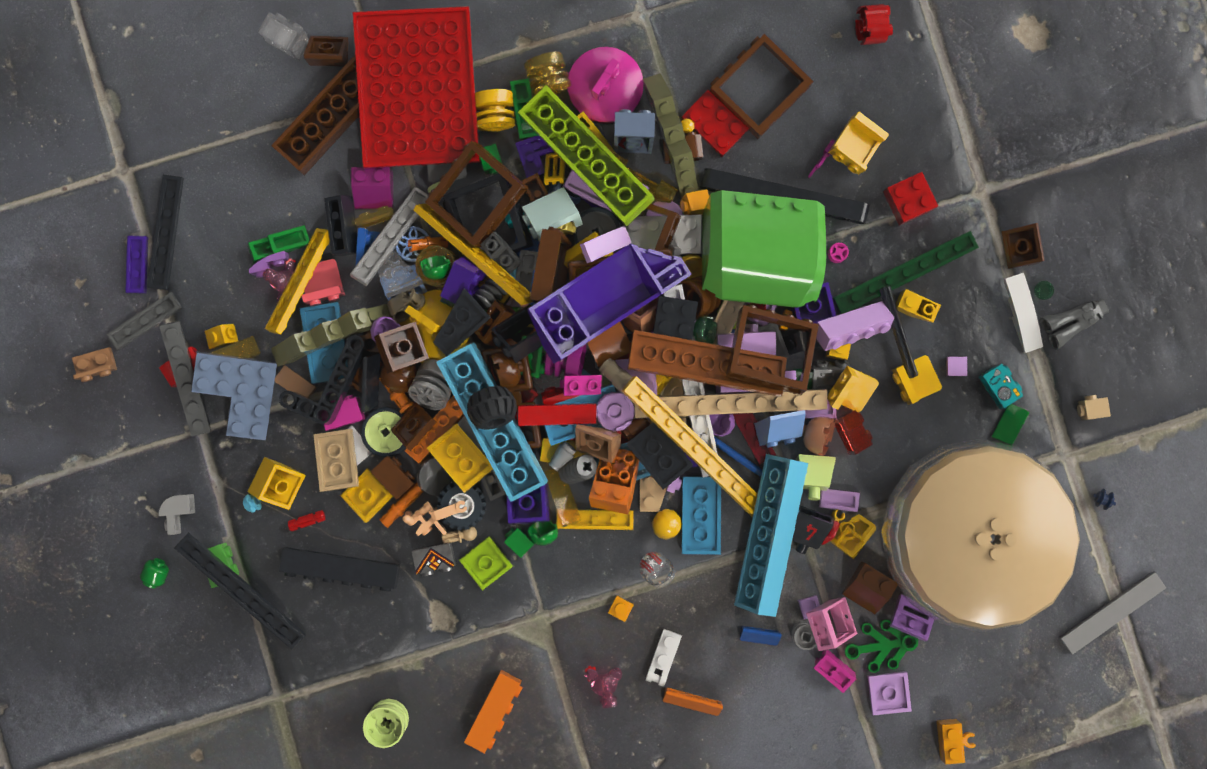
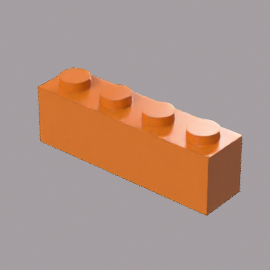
M503 670L500 671L464 741L465 744L484 754L487 748L491 750L496 741L493 738L495 732L501 731L505 723L502 721L504 715H509L514 706L511 703L513 697L518 698L523 688L520 686L522 680Z

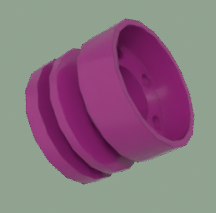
M587 343L554 364L546 353L545 374L551 376L555 368V377L560 376L562 369L565 370V376L581 375Z

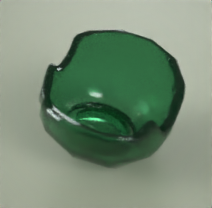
M703 315L696 320L693 331L695 341L714 343L717 334V323L711 320L714 319L713 317Z

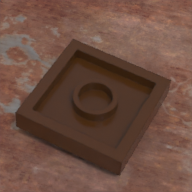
M415 402L391 431L405 448L411 451L419 444L426 433L432 429L436 421L422 406Z

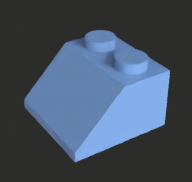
M805 410L770 416L754 423L759 445H767V448L778 446V442L784 441L785 445L795 443V439L801 437L803 433Z

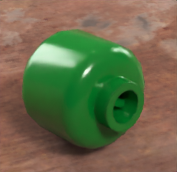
M154 558V560H148L143 566L140 579L149 588L162 586L169 573V567L162 559Z

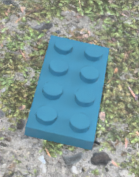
M338 302L300 308L303 332L313 329L320 323L341 317ZM345 339L307 355L311 384L329 381L345 346ZM348 359L345 363L347 368L349 367ZM341 375V376L338 378V380H340V379H345V378H344L343 375Z
M609 384L601 387V394L581 395L556 404L596 403L597 405L599 399L605 394L616 392L615 387ZM597 418L596 424H578L603 428L601 424L597 421ZM577 424L544 425L550 445L552 446L575 438V427Z
M682 477V554L721 555V487L711 477Z

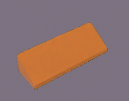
M668 687L665 689L663 702L718 716L723 709L721 701Z

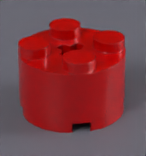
M877 4L858 7L856 14H859V20H855V30L858 41H862L861 45L885 43L888 36H892L893 26L889 22L891 12L889 5Z

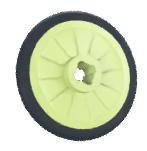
M390 407L378 408L368 414L361 427V438L365 447L371 453L380 457H392L401 453L405 446L392 433L391 429L404 414ZM387 428L390 434L385 437L382 430Z

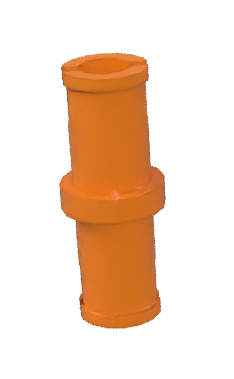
M425 236L423 239H409L408 247H411L409 248L410 252L420 250L428 252L432 251V249L447 248L448 240L443 236L432 238Z

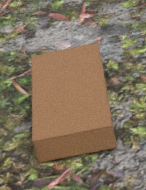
M286 365L283 366L275 377V382L287 391L296 392L307 398H310L317 388Z

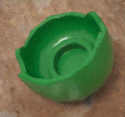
M443 255L429 257L420 261L422 272L429 279H442L451 270L450 260L446 259V256Z
M551 520L550 522L534 523L527 530L531 541L540 546L551 544L558 536L557 526Z

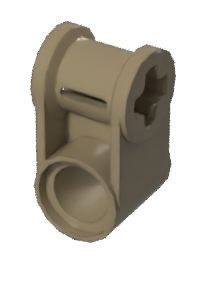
M409 286L390 299L387 307L393 320L401 323L410 317L405 312L408 305L418 311L424 306L426 299L422 294H417L413 287Z

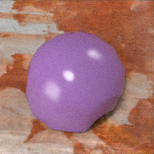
M379 317L373 322L370 329L372 339L375 341L374 337L376 335L401 327V325L391 317Z
M733 414L710 415L713 434L716 436H726L735 427Z

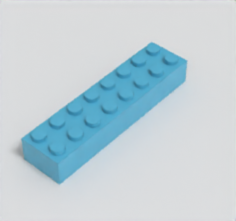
M471 343L437 361L439 369L510 502L545 485L548 479L520 426L517 425L515 417L508 424L489 430L477 428L468 417L467 404L470 396L483 388L498 386L476 344Z
M766 454L735 598V606L757 615L776 617L808 463Z

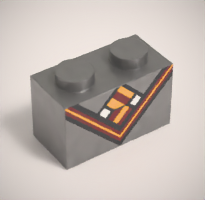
M452 543L412 551L416 574L421 573L422 577L432 575L434 570L440 569L441 573L451 571L452 567L456 565Z

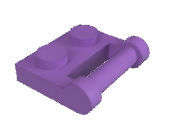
M900 594L896 602L890 627L920 640L927 641L937 610L932 607L930 610L928 607L907 599V596ZM904 606L911 608L917 612L927 615V618L924 619L920 616L903 610Z

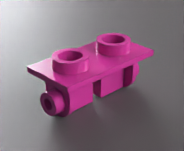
M602 375L564 376V379L560 381V388H564V396L601 394Z

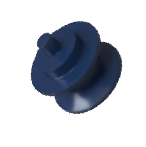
M1102 489L1097 494H1093L1096 507L1102 504L1103 509L1107 510L1112 505H1116L1113 492L1106 494V490Z

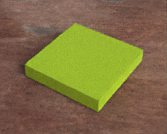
M490 536L459 560L482 591L513 567Z

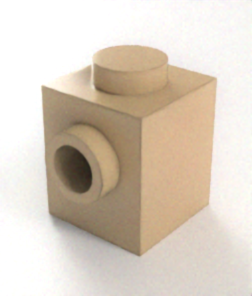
M1097 395L1085 396L1083 401H1078L1077 412L1081 420L1111 416L1108 397L1097 398Z

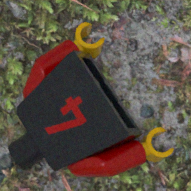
M799 505L792 538L794 542L798 543L795 550L801 554H806L809 547L819 549L821 545H825L834 539L840 526L839 521L845 518V513H842L841 517L838 518L836 516L838 509L832 512V516Z

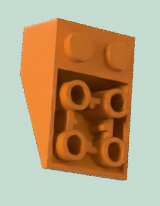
M619 449L612 463L599 460L589 495L591 507L629 514L640 463L632 451Z

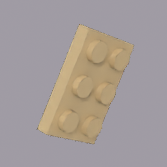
M353 429L314 434L320 492L359 487Z

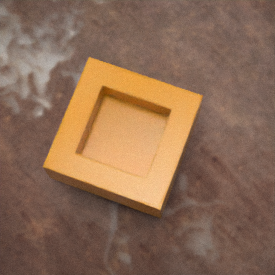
M616 595L608 613L625 622L634 604Z

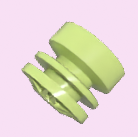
M389 698L374 704L363 723L364 736L368 742L380 748L392 747L398 743L409 722V715L405 706L399 701ZM385 718H386L387 720H390V719H391V723H389V721H386V722H385L384 719H385Z

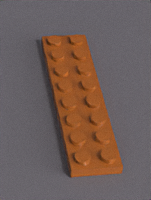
M638 330L633 331L627 368L629 370L779 397L783 395L781 390L726 377L732 347ZM741 349L738 366L785 377L787 358Z

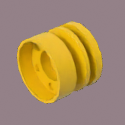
M488 89L475 93L476 110L481 111L476 113L478 130L495 132L515 126V119H513L514 111L507 110L514 106L512 91Z

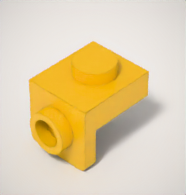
M234 324L218 325L205 330L209 349L238 342Z

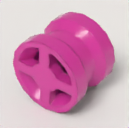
M839 242L833 244L827 252L828 259L833 263H841L848 256V247Z

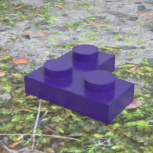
M539 135L516 142L515 144L526 177L528 178L536 173L539 176L544 175L545 171L540 156L554 151Z

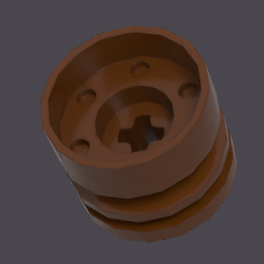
M702 276L687 279L677 284H682L685 300L698 301L695 319L713 314L720 308L722 300L715 297L716 294L709 290H702Z

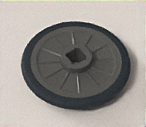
M589 208L580 214L583 225L576 227V233H573L576 244L595 232V229H599L600 235L620 227V222L615 214L606 208Z

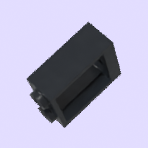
M530 304L491 329L494 335L492 338L494 344L498 348L501 346L504 355L507 358L511 357L515 363L542 346L536 331L512 347L505 341L529 324L533 325L527 310L532 307Z

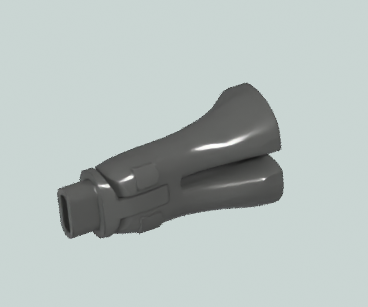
M1103 299L1097 302L1091 301L1061 313L1040 317V324L1046 333H1049L1074 321L1068 327L1048 335L1051 346L1058 350L1075 335L1103 319V315L1109 313V309Z

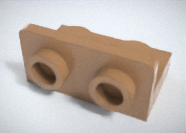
M110 347L72 357L76 375H73L76 380H81V382L91 381L93 376L97 375L100 377L109 376L111 371L117 370L112 348Z

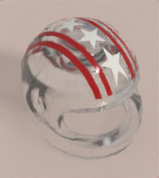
M650 552L640 561L639 570L641 576L658 589L671 583L676 575V569L672 562L661 552ZM670 568V572L665 579L655 582V579L663 570Z

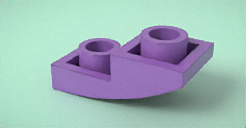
M281 251L269 255L254 264L249 269V274L256 276V278L268 276L267 273L273 272L271 265L273 264L274 267L285 265V261L289 259V254Z

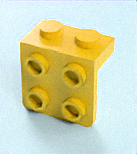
M926 355L914 360L918 372L917 377L909 378L904 365L892 369L893 380L899 385L901 389L900 395L907 405L914 404L920 399L942 389L931 361Z
M846 366L830 390L827 398L831 407L837 410L843 405L856 412H861L876 390L879 382L871 376Z

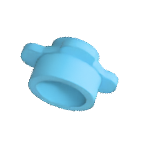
M247 494L243 499V505L247 511L254 513L256 510H261V500L253 495Z

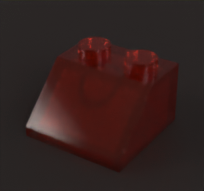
M852 410L834 419L835 428L849 455H856L873 445L871 442L873 437L868 429L865 430L862 424L864 422L863 416L860 412L857 413L856 410Z

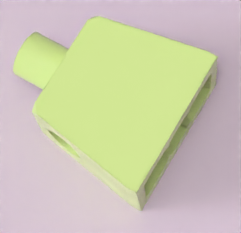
M799 454L796 460L808 463L803 489L809 490V500H820V490L827 491L830 487L836 457Z

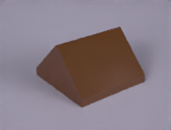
M310 36L304 52V59L310 66L344 67L348 63V37Z
M1038 223L1002 231L1008 269L1036 265L1045 261Z

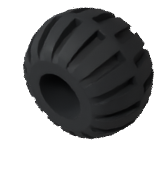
M491 386L475 392L470 396L467 404L469 419L477 428L484 430L495 429L508 424L514 419L517 410L513 394L502 386Z

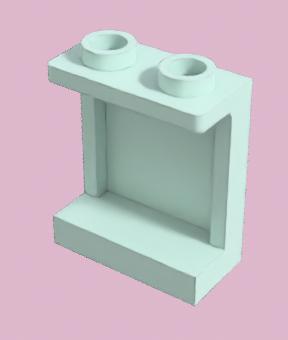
M564 187L522 207L525 214L522 218L526 226H531L529 230L534 239L538 238L539 242L542 229H548L549 227L558 228L571 221L575 227L583 225L579 211Z

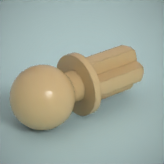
M472 526L467 530L463 529L460 531L456 529V531L447 532L445 535H441L443 544L457 541L462 543L463 538L467 541H472L477 536V530Z

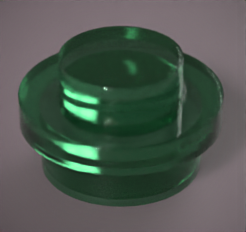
M1041 281L1036 284L1034 293L1037 298L1047 300L1053 296L1054 287L1048 281Z

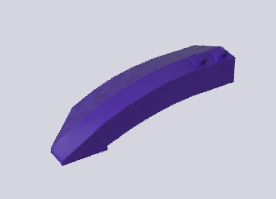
M629 244L527 310L541 344L554 364L692 274L681 257H672L663 254V252L643 249L637 245Z

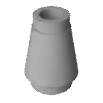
M567 442L560 444L549 465L558 471L575 457L576 450Z

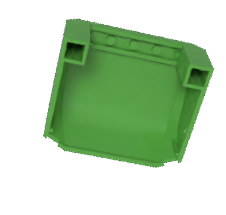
M725 190L710 193L702 214V290H709L716 294L715 297L721 300L797 308L804 306L805 303L817 301L826 268L825 206L815 200Z

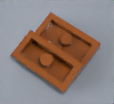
M621 322L613 325L587 343L599 368L609 358L616 360L629 354L631 347Z

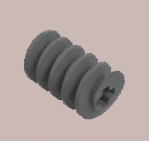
M490 278L485 281V284L472 297L483 309L489 310L493 302L501 301L503 299L502 295L505 296L507 292Z
M587 454L571 459L559 469V477L566 484H575L590 479L596 473V461Z

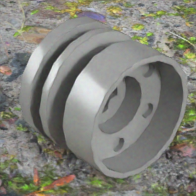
M427 359L421 363L408 393L420 406L432 410H441L446 407L452 391L436 363L439 360Z

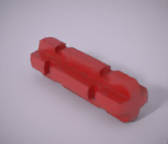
M323 510L315 512L314 515L311 513L299 517L298 520L288 521V528L290 531L298 530V527L304 528L316 524V521L318 523L326 520Z

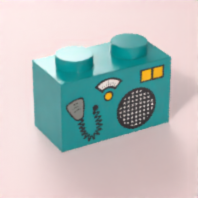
M1003 364L995 365L978 377L999 409L1006 408L1024 396L1021 392L1020 384L1017 381L1014 382L1010 376L1012 375L1010 369Z

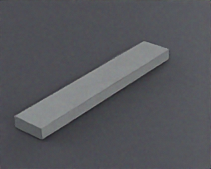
M417 187L413 188L352 270L350 277L365 286L369 284L419 216L413 210L416 205L425 203L428 199L427 193Z
M1151 572L1059 638L1070 654L1073 655L1165 590L1166 586L1156 572Z

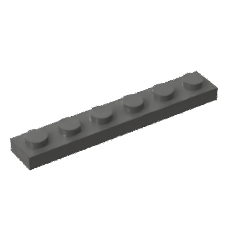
M175 321L159 326L191 437L211 432L201 393L191 392L194 368L180 321Z

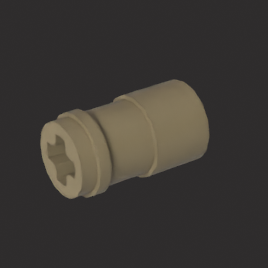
M611 358L606 360L599 369L601 375L605 376L618 391L624 394L621 390L630 381L632 376Z

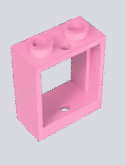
M846 597L828 600L806 613L818 651L834 649L857 635ZM829 609L838 633L836 635L827 612Z

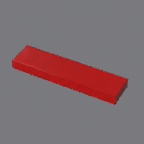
M596 403L517 405L518 426L596 424Z

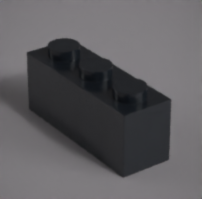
M337 195L324 198L331 255L347 256L356 254L358 234L353 197Z

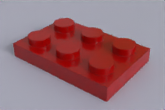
M709 90L681 117L682 119H691L695 125L694 131L701 135L721 157L749 130Z

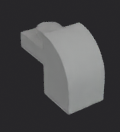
M194 494L172 496L162 503L159 509V516H166L164 527L168 535L181 533L180 515L195 513Z

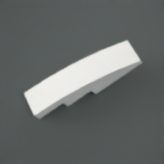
M1024 273L1004 279L1003 281L1009 295L1008 302L1014 316L1011 318L1023 352L1027 353L1042 348L1040 328Z

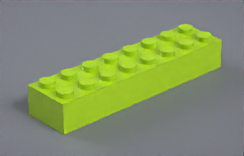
M547 85L518 111L522 119L626 227L655 200L649 190Z

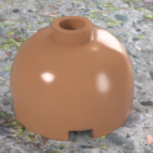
M820 416L810 420L808 425H804L802 436H804L803 442L810 452L820 456L826 454L829 447H825V445L829 441L831 442L834 433V419Z

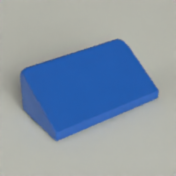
M741 626V641L776 646L782 636L776 630Z

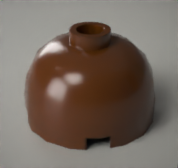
M503 352L490 354L493 372L497 381H499L497 382L498 386L505 387L508 390L514 388L521 379L520 372L524 371L521 360L515 363L511 357L507 358Z
M383 363L379 377L381 383L390 388V391L405 393L408 392L419 368L416 363L387 374Z

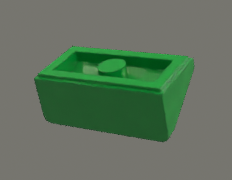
M1013 404L1007 406L991 437L1008 446H1012L1029 411Z

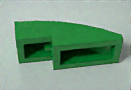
M529 78L510 81L519 138L538 136L518 113L532 99Z
M305 225L267 235L263 239L248 242L247 247L253 264L277 252L285 251L289 253L307 246L310 239Z

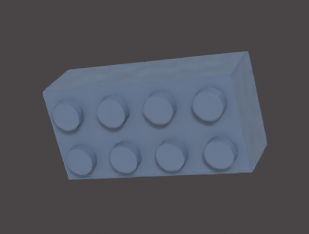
M621 109L619 112H615L614 151L616 153L652 154L655 113H651L649 110H640L639 113H632L628 109ZM623 137H626V141L623 143L625 149L618 145Z

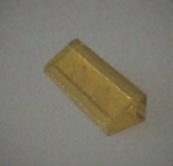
M551 469L544 471L562 526L566 527L580 522L581 518L569 484L561 480L559 470Z

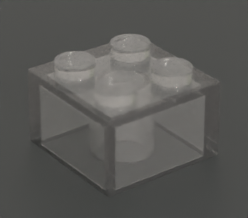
M269 12L258 33L266 43L300 61L309 41L307 33L297 23H288L287 19L279 13L274 15Z

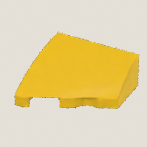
M858 514L852 517L850 521L840 523L835 538L830 542L854 559L876 531V526Z

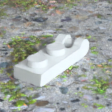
M663 629L646 675V681H654L659 686L664 687L682 635ZM656 668L663 670L661 676L654 673Z

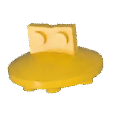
M431 290L423 293L422 295L426 299L424 306L417 311L408 305L405 312L410 317L406 321L399 323L401 326L416 322L428 357L434 360H441L446 357L434 344V340L455 305L453 302L440 296L442 290ZM467 338L461 345H459L452 353L465 347L468 343L469 338Z

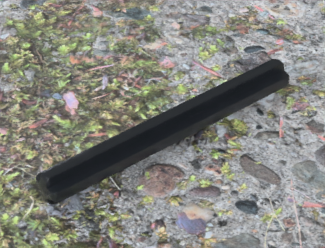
M883 287L880 289V293L885 306L894 316L891 328L904 368L909 378L917 377V368L891 287Z

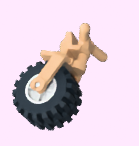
M453 481L440 492L437 507L434 508L427 501L414 514L407 510L403 516V521L409 526L414 525L419 520L422 522L416 531L417 536L420 534L425 536L433 529L431 527L432 524H435L440 532L445 535L447 530L439 521L440 519L452 529L467 530L472 526H476L482 520L486 508L485 496L476 484L464 493ZM429 512L431 517L426 519L424 515Z

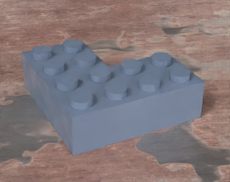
M197 351L191 392L231 397L226 436L266 440L277 363Z

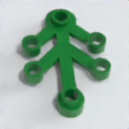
M883 619L879 623L880 628L883 631H889L898 638L889 640L876 631L870 623L864 622L860 627L861 631L879 642L860 646L849 643L844 647V654L848 659L855 660L862 653L880 651L875 659L867 664L870 672L877 673L880 670L881 663L891 649L899 647L894 657H890L886 661L887 667L895 670L898 668L899 662L905 653L916 649L918 638L890 627L891 622ZM884 622L889 623V627L886 629L883 628ZM866 625L870 626L868 632L864 631V626ZM906 638H911L910 644L905 643ZM851 647L854 648L853 654L848 653V649ZM895 660V666L890 667V661ZM873 663L877 665L875 670L870 668Z

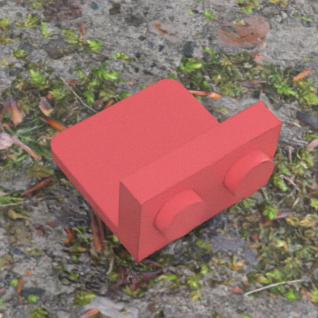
M330 259L317 264L312 278L304 289L305 294L302 295L304 303L316 306L320 305L321 301H336L345 295L336 260Z

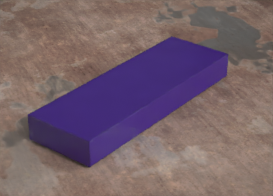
M127 236L125 293L147 294V236Z

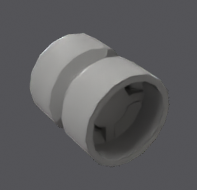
M801 621L792 627L791 638L799 648L811 650L817 646L808 622Z

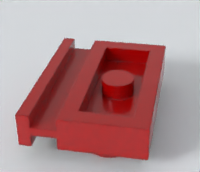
M555 386L544 389V392H541L544 405L556 404L581 395L564 396V388H555Z

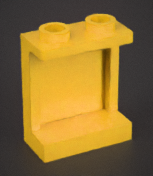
M857 112L850 118L828 153L836 161L846 165L849 171L859 175L866 171V165L880 143L885 141L889 134L862 113Z

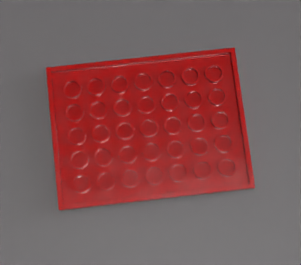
M469 6L353 12L363 168L452 164L463 153L462 150L466 144L471 141L478 143ZM476 153L469 163L480 162L479 155Z

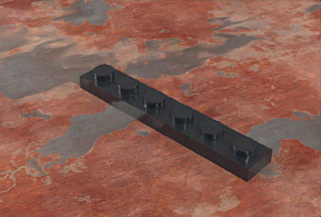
M164 174L162 176L147 288L169 291L184 178L180 176Z

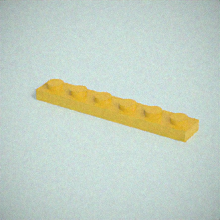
M316 228L265 327L269 332L281 335L286 329L287 322L295 311L300 297L304 294V289L312 278L315 267L320 262L325 248L330 243L327 229Z

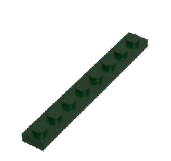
M969 231L834 297L833 300L840 314L847 313L880 297L881 288L890 286L891 290H894L978 249L979 246L972 232Z

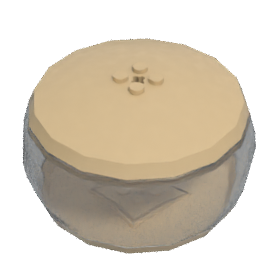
M980 438L942 445L910 465L888 496L881 529L887 569L909 603L941 625L977 633L1018 627L1050 607L1073 575L1080 541L1072 500L1053 471L1017 446ZM991 535H994V537H995V539H994L993 542H991V541H992V538L990 537Z

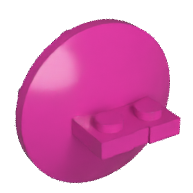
M598 47L591 49L575 61L569 72L568 94L575 109L579 113L583 111L591 121L613 123L615 122V112H619L621 109H628L633 112L641 100L643 93L641 70L630 55L617 48Z

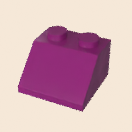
M351 167V187L355 209H393V170L390 167L365 169L363 167Z

